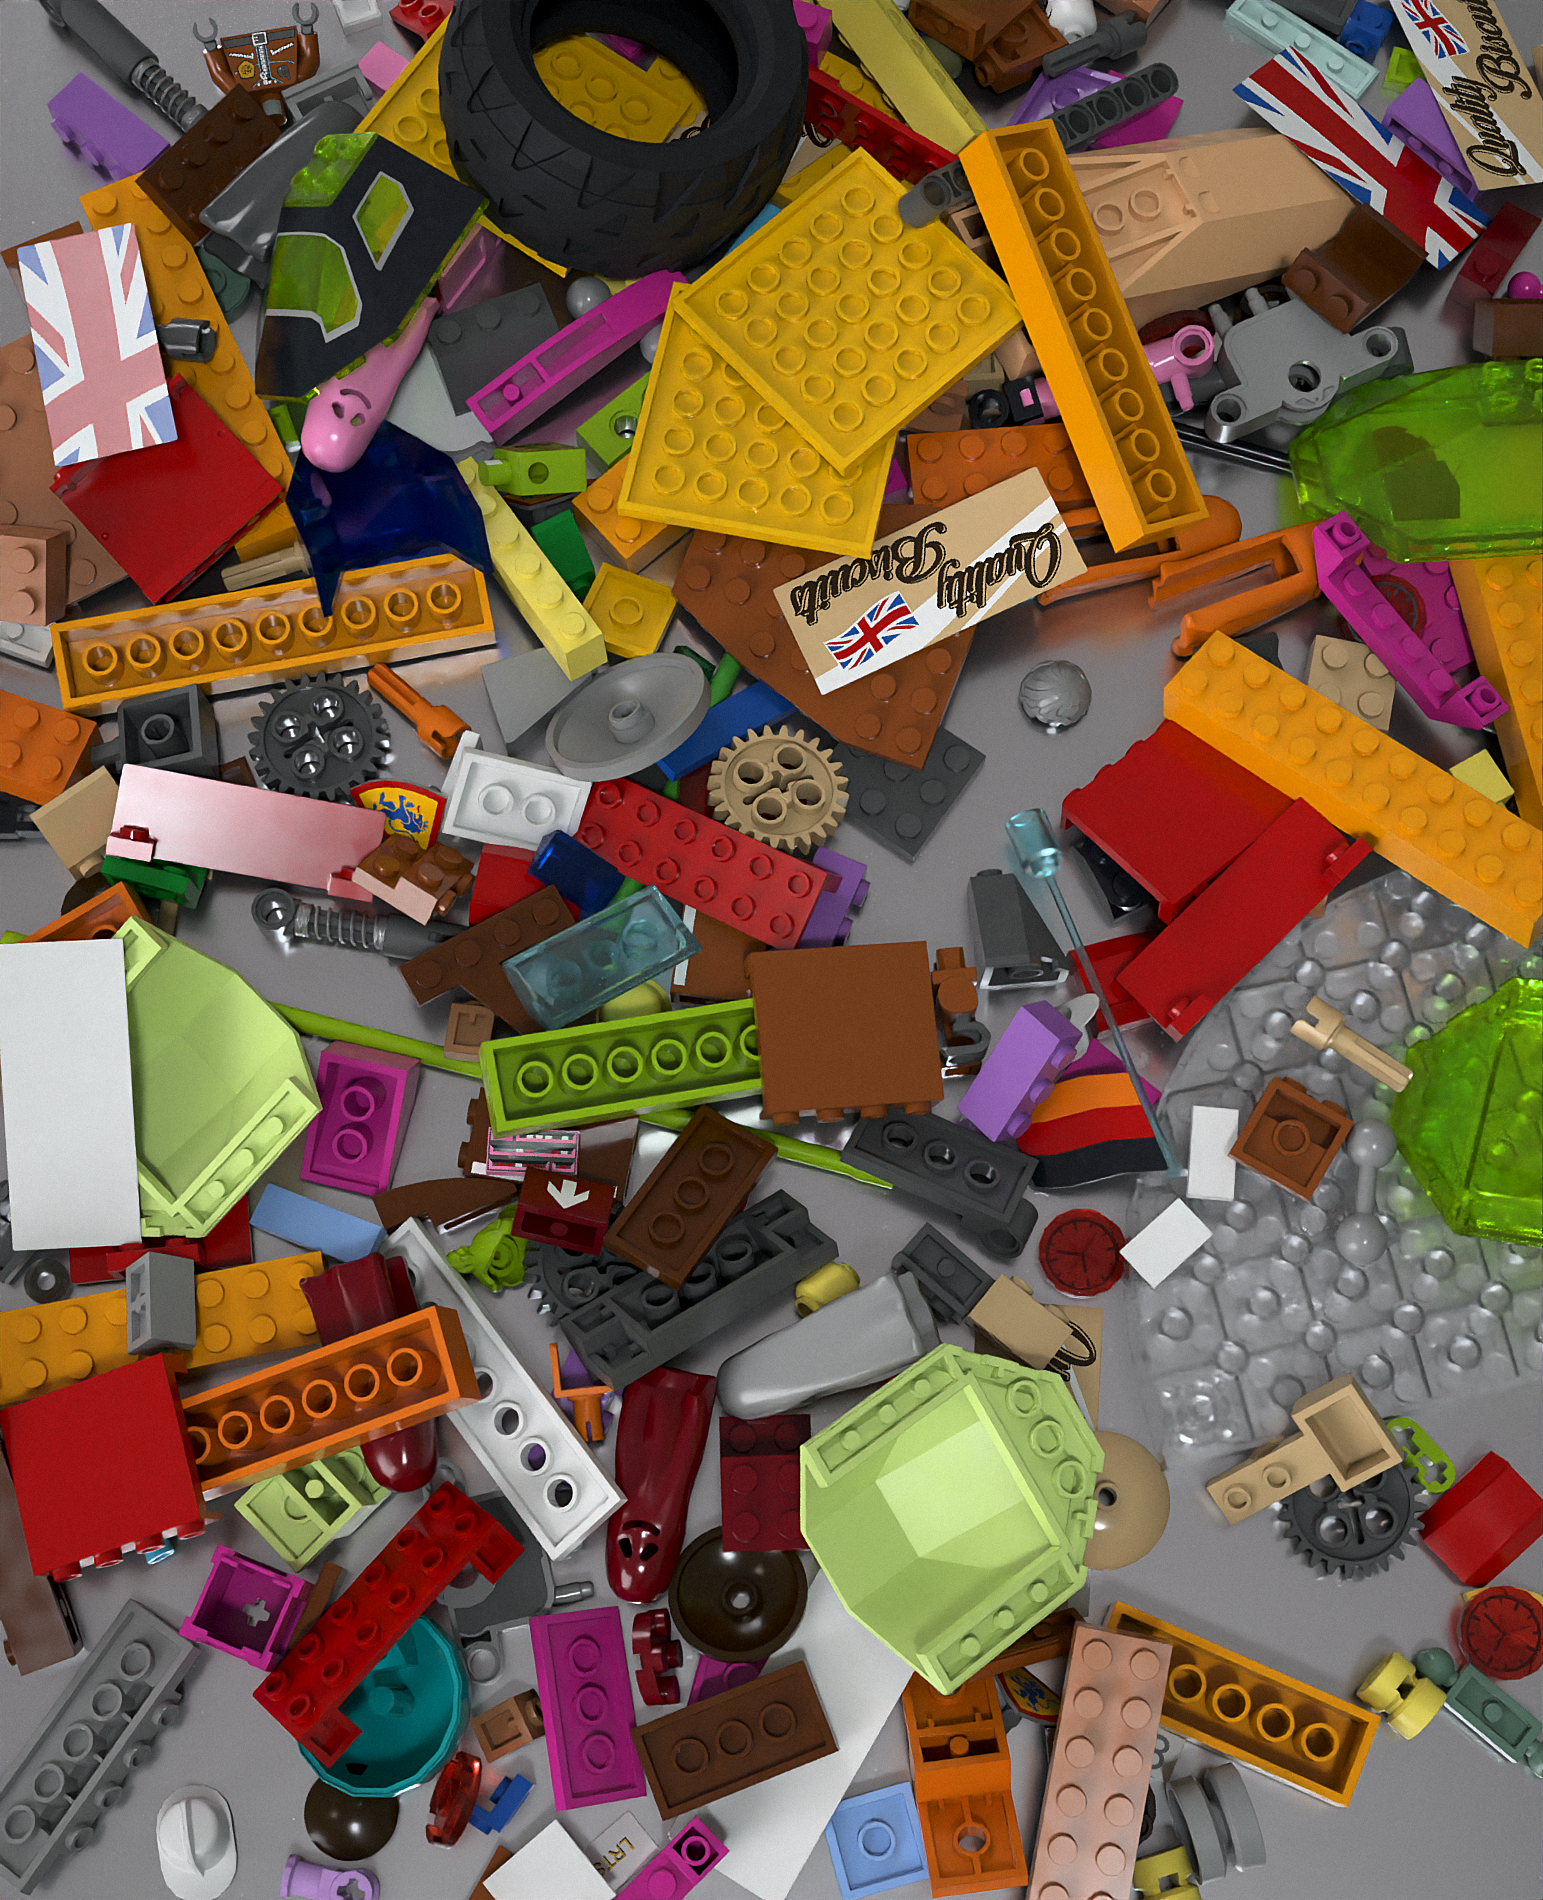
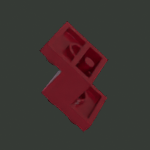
M810 1414L773 1415L754 1420L740 1419L734 1416L719 1417L723 1553L811 1551L800 1531V1446L811 1439Z

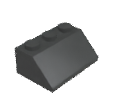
M540 282L432 320L426 337L427 347L456 417L471 412V409L465 402L533 349L559 332L555 316Z

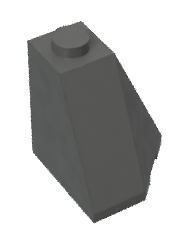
M988 869L978 872L975 877H970L967 895L979 989L1065 982L1070 971L1069 961L1015 874H1002V870Z

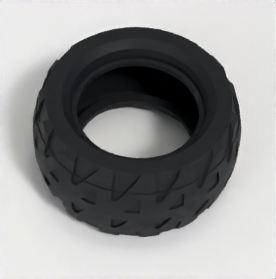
M455 0L442 43L438 65L439 109L441 121H443L445 126L446 142L451 163L461 182H466L468 187L485 196L480 204L484 215L504 234L512 235L523 245L536 251L537 255L545 260L565 268H575L590 273L603 274L604 277L636 279L642 275L668 269L670 273L684 270L700 263L707 256L727 245L734 237L736 238L764 209L781 184L801 138L806 115L809 85L807 38L804 29L798 25L793 0ZM575 33L609 34L641 43L671 60L694 82L707 105L711 126L697 135L669 143L634 141L604 132L572 114L553 97L540 78L532 53L553 39Z

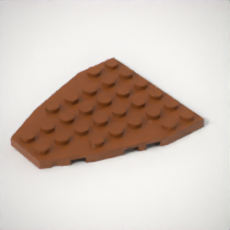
M883 504L875 541L943 509L933 505ZM696 529L671 591L672 596L697 619L700 626L724 647L727 654L738 665L778 696H783L809 720H814L840 744L923 773L979 623L822 695L775 597L773 589L845 555Z

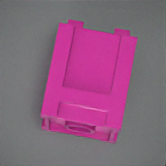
M218 1544L210 1561L214 1563V1566L191 1617H185L178 1635L214 1647L247 1661L249 1665L272 1673L290 1652L288 1650L289 1641L314 1588V1584ZM262 1599L266 1602L264 1610L270 1613L269 1619L267 1621L259 1620L255 1627L251 1626L248 1623L250 1616L245 1613L246 1608L249 1604L256 1605L258 1600Z

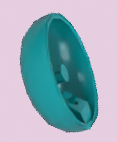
M421 1614L347 1697L344 1715L363 1731L330 1769L297 1741L300 1754L323 1782L353 1797H395L431 1781L456 1755L470 1722L472 1682L461 1649L439 1623ZM359 1763L368 1767L360 1776L349 1773L345 1764Z

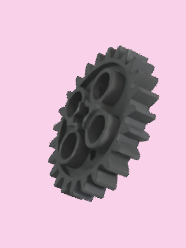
M319 671L316 682H310L307 674L302 673L301 685L295 686L288 678L285 679L286 692L282 694L272 688L270 692L274 702L272 704L263 701L258 703L265 716L251 717L253 726L259 731L248 733L250 743L257 746L249 750V755L252 761H260L254 767L258 776L268 775L264 782L269 790L279 786L278 792L294 793V795L320 800L328 798L330 802L336 803L337 795L343 794L350 802L354 799L349 789L364 783L366 776L378 779L380 775L378 769L373 764L387 762L385 753L379 750L390 746L388 736L381 734L389 729L386 719L379 718L383 714L381 705L379 703L370 705L373 697L369 690L358 695L360 688L355 679L344 687V681L340 673L336 674L331 683L327 682L323 671ZM335 706L339 708L337 714L331 718L325 719L318 716L325 707ZM351 721L354 723L351 727L345 726L347 722ZM291 725L300 727V731L294 737H280L282 730ZM320 735L325 742L318 745L313 740L315 736ZM351 741L359 744L357 749L351 754L346 755L338 752L339 747L345 742ZM292 753L293 755L291 758H285V754ZM316 761L320 763L319 768L314 773L302 774L299 772L301 766L306 762Z
M624 1206L620 1207L616 1214L610 1213L606 1233L625 1209ZM529 1240L527 1248L530 1251L526 1252L522 1261L523 1265L529 1267L524 1273L523 1282L534 1284L530 1288L527 1297L528 1299H542L537 1313L544 1314L551 1311L554 1314L550 1323L552 1328L557 1326L562 1318L613 1289V1285H620L643 1271L603 1245L600 1256L579 1251L577 1252L580 1256H570L562 1247ZM569 1288L582 1290L587 1298L573 1296Z
M1404 1451L1402 1462L1381 1472L1382 1480L1377 1486L1365 1488L1358 1484L1352 1488L1355 1498H1363L1365 1504L1358 1506V1515L1365 1539L1363 1544H1358L1355 1541L1348 1509H1339L1338 1502L1344 1501L1345 1497L1344 1492L1341 1491L1338 1485L1335 1492L1328 1497L1316 1496L1311 1491L1309 1484L1277 1501L1288 1505L1289 1510L1277 1515L1278 1521H1292L1293 1525L1284 1533L1285 1539H1292L1298 1536L1301 1539V1542L1295 1549V1553L1299 1555L1307 1550H1311L1313 1555L1310 1566L1313 1568L1322 1559L1328 1561L1327 1572L1329 1576L1334 1574L1338 1565L1344 1566L1346 1577L1350 1580L1354 1574L1355 1567H1361L1366 1578H1371V1564L1377 1563L1382 1570L1388 1572L1389 1563L1387 1557L1390 1555L1403 1562L1405 1556L1399 1546L1404 1543L1408 1546L1416 1547L1417 1541L1409 1534L1410 1529L1424 1530L1425 1527L1424 1523L1414 1518V1513L1427 1511L1428 1505L1415 1501L1414 1497L1426 1491L1425 1485H1412L1410 1481L1419 1472L1418 1467L1408 1469L1402 1467L1408 1453ZM1374 1509L1386 1510L1393 1518V1526L1385 1534H1376L1366 1524L1367 1515ZM1337 1518L1346 1524L1348 1533L1342 1542L1329 1543L1322 1538L1320 1528L1325 1520Z

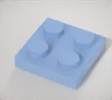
M909 1781L840 1801L824 1832L843 1900H856L929 1878L917 1807Z

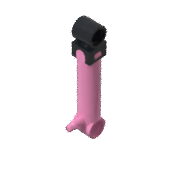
M1198 325L1185 326L1174 336L1143 345L1157 384L1160 385L1171 381L1176 400L1179 401L1183 411H1188L1194 406L1193 394L1188 378L1194 379L1206 375L1214 363L1213 337L1208 330ZM1196 345L1201 347L1204 353L1198 358L1190 359L1185 357L1182 351L1188 346ZM1032 375L1003 383L1006 396L994 389L982 390L973 396L968 406V414L973 430L1012 427L1013 421L1015 426L1045 424V420L1061 416L1046 376L1033 380ZM994 408L1001 412L1000 417L994 422L987 423L980 419L981 414L987 409Z

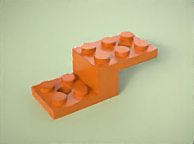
M914 1671L901 1694L909 1739L910 1774L933 1899L1028 1885V1872L1011 1793V1757L994 1675L969 1683L966 1680L959 1686L960 1690L957 1693L942 1695L935 1690L932 1684L918 1672ZM977 1836L985 1842V1845L978 1851L970 1852L964 1850L959 1845V1842L964 1837Z

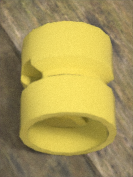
M1393 1650L1369 1674L1357 1691L1356 1696L1375 1713L1385 1711L1388 1714L1387 1723L1404 1739L1410 1741L1438 1713L1447 1699V1694L1428 1677L1418 1679L1415 1676L1416 1667L1400 1652Z
M1185 1845L1170 1847L1136 1858L1132 1882L1135 1890L1143 1892L1144 1897L1142 1900H1202L1198 1885L1190 1883L1188 1880L1193 1870ZM1168 1876L1172 1886L1160 1890L1158 1878Z

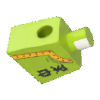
M555 442L496 447L493 451L494 460L481 461L478 467L479 480L484 487L495 486L497 491L514 495L527 496L587 491L585 448Z

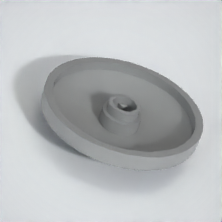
M677 653L647 654L646 656H639L618 663L592 677V681L558 708L546 731V749L557 769L566 777L574 780L600 782L638 772L669 755L698 728L711 702L712 694L709 681L695 660Z

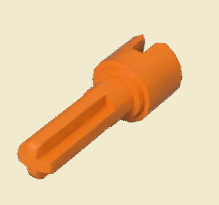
M377 663L368 671V683L417 725L418 738L442 759L452 758L460 742L454 735L458 732L462 736L466 730L472 732L471 726L448 706H433L386 664Z

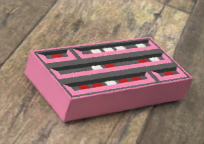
M489 1127L486 1174L525 1176L526 1168L530 1166L577 1178L580 1133L579 1131L547 1130L493 1139L492 1128Z

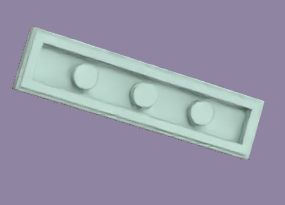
M1236 0L1226 11L1224 17L1226 22L1276 55L1288 46H1292L1357 103L1379 76L1380 71L1271 0Z

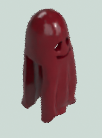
M373 1252L361 1259L334 1265L320 1275L301 1278L299 1286L312 1311L322 1347L421 1310L417 1294L408 1274L407 1260L404 1256H396L385 1260L381 1253ZM436 1417L359 1445L368 1470L380 1486L394 1493H409L419 1490L430 1483L436 1473L439 1461Z
M658 1366L626 1386L616 1437L615 1483L627 1497L628 1501L608 1518L605 1570L611 1590L618 1598L628 1603L649 1604L655 1602L667 1591L674 1575L686 1536L689 1501L703 1459L712 1411L717 1396V1378L715 1376Z

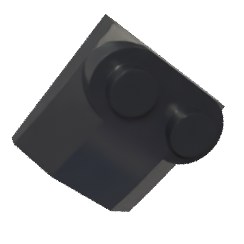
M1086 836L1085 840L1072 846L1071 852L1112 924L1158 902L1152 894L1088 836Z

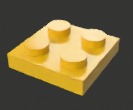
M603 562L582 606L602 631L606 651L632 659L657 652L679 603L672 596V587Z

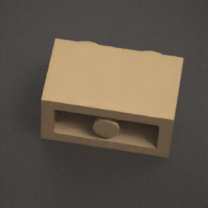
M1001 1273L968 1315L965 1323L1014 1362L1024 1367L1043 1370L1074 1331L1067 1325L1070 1320L1055 1306L1048 1304L1044 1307L1032 1298L1031 1295L1034 1291L1020 1278L1012 1275L1008 1279Z

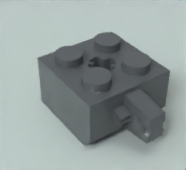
M197 683L123 700L117 708L119 736L115 737L112 741L91 747L92 765L96 769L104 765L109 774L118 773L122 775L123 766L126 763L220 780L214 709Z

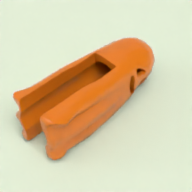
M1202 495L1210 517L1179 536L1154 542L1157 555L1087 567V572L1036 595L1038 602L1046 606L1053 601L1065 597L1160 575L1162 562L1186 560L1225 545L1239 542L1242 534V522L1238 510L1230 501L1218 496ZM1097 506L1071 509L1060 513L1073 541L1107 534Z
M1329 518L1313 520L1225 545L1186 560L1162 562L1160 566L1161 576L1152 581L1153 593L1148 598L1152 611L1221 585L1233 578L1271 564L1279 580L1185 614L1180 624V636L1174 638L1171 644L1175 654L1185 657L1192 655L1193 648L1197 645H1203L1216 630L1232 639L1254 630L1324 594L1319 588L1312 531L1317 525ZM1363 552L1355 560L1358 566L1362 563Z

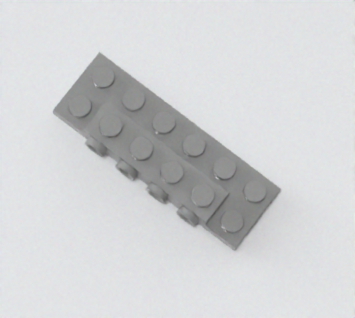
M131 1598L0 1780V1876L20 1893L30 1896L59 1854L69 1858L72 1852H79L89 1844L93 1836L91 1825L101 1811H108L117 1804L122 1795V1788L119 1785L130 1770H137L145 1764L151 1753V1748L148 1745L159 1729L163 1730L171 1726L179 1714L177 1703L183 1695L175 1689L202 1650L185 1637L178 1635V1632Z

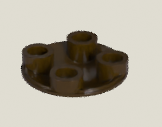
M359 1763L345 1764L349 1773L360 1776L368 1767ZM320 1778L311 1787L304 1808L305 1826L312 1842L326 1855L342 1861H358L376 1854L389 1842L400 1819L397 1796L353 1797L323 1782Z

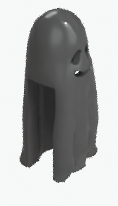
M327 101L311 110L298 122L285 130L269 149L243 169L200 212V222L213 230L203 241L205 252L216 256L229 269L241 276L249 277L260 288L264 289L283 202L328 137L330 138L342 188L349 172L363 149L353 144L351 140L354 130L364 117L354 107L345 102ZM314 176L293 207H311L316 186ZM282 235L277 259L293 235Z

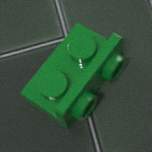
M107 855L100 871L112 886L122 881L135 887L140 895L191 909H196L208 875L207 868L155 858H152L150 862L126 857L118 859Z

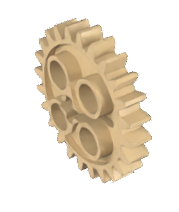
M765 725L762 736L758 737L750 728L747 729L745 742L734 736L732 738L731 750L722 747L718 757L719 761L713 760L710 771L712 775L709 776L707 789L711 791L709 792L707 804L716 807L714 808L713 820H726L724 825L775 849H783L784 853L790 856L793 854L794 847H798L803 854L807 855L810 851L811 841L819 847L824 846L826 834L834 836L838 827L837 822L843 821L846 809L843 807H846L849 799V794L844 792L847 787L848 778L839 776L843 764L842 762L829 763L833 750L830 748L819 752L817 750L820 741L818 737L809 743L804 742V730L802 729L796 733L795 737L788 736L786 725L781 727L779 735H773L770 727ZM780 764H791L796 769H785ZM741 778H752L757 783L748 784L742 781ZM799 799H808L815 805H804ZM768 813L773 815L776 819L766 820L762 818L759 814Z

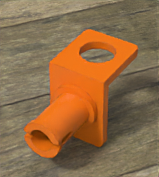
M550 1343L555 1398L567 1397L568 1401H572L575 1429L585 1442H588V1421L591 1423L592 1441L605 1439L600 1397H604V1393L614 1391L605 1383L562 1388L558 1343Z

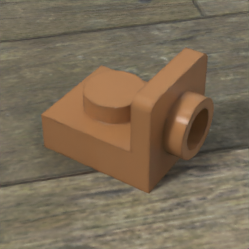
M467 1001L464 1004L452 1003L443 1048L444 1058L480 1063L478 1050L482 1042L493 1040V1034H496L498 1026L497 1015L478 1001Z
M534 1689L513 1696L470 1719V1724L489 1764L545 1736L541 1702Z

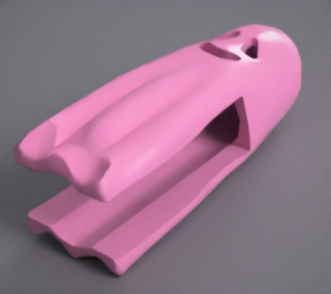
M352 284L345 291L331 331L355 319L358 301ZM420 293L393 334L312 390L301 434L302 451L311 464L331 473H339L349 470L360 460L384 421L400 381L420 353L433 317L440 307L436 298L427 297Z

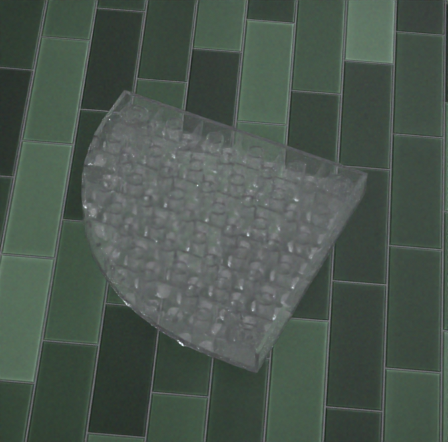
M1400 868L1349 890L1303 918L1210 1010L1181 1053L1155 1104L1150 1121L1171 1171L1134 1173L1126 1208V1231L1123 1248L1178 1198L1213 1233L1205 1243L1154 1289L1125 1258L1123 1259V1295L1127 1324L1125 1327L1139 1396L1155 1457L1163 1473L1251 1453L1257 1448L1282 1442L1281 1436L1287 1439L1301 1431L1291 1417L1294 1403L1309 1392L1345 1374L1353 1375L1383 1421L1543 1384V932L1529 949H1526ZM1314 995L1345 1014L1343 1017L1346 1020L1345 1026L1413 1071L1412 1079L1400 1093L1395 1092L1328 1047L1327 1050L1322 1048L1319 1052L1289 1032L1298 1018L1305 1019L1316 1026L1319 1019L1308 1013L1306 1009ZM1275 1076L1282 1080L1284 1076H1287L1304 1085L1308 1089L1306 1095L1322 1103L1326 1099L1344 1108L1348 1113L1346 1118L1353 1121L1354 1124L1367 1118L1379 1119L1387 1123L1396 1135L1397 1150L1393 1159L1386 1166L1379 1168L1377 1174L1374 1216L1381 1220L1388 1232V1246L1382 1257L1371 1264H1354L1341 1255L1336 1245V1232L1340 1223L1346 1217L1355 1214L1359 1167L1350 1160L1346 1153L1345 1140L1310 1201L1307 1203L1236 1162L1234 1199L1232 1202L1186 1197L1191 1109L1193 1105L1239 1110L1238 1138L1271 1079Z

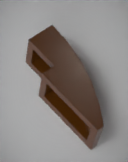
M448 1178L428 1180L397 1187L371 1198L384 1229L389 1236L410 1217L418 1218L422 1223L431 1220L438 1235H441L518 1201L519 1194L515 1184L511 1182L483 1178Z

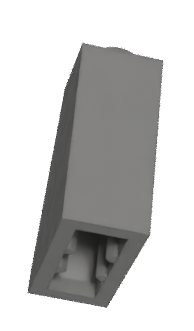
M546 647L480 666L483 682L508 757L517 756L544 733L558 708L592 681V675L598 673V668L571 682Z

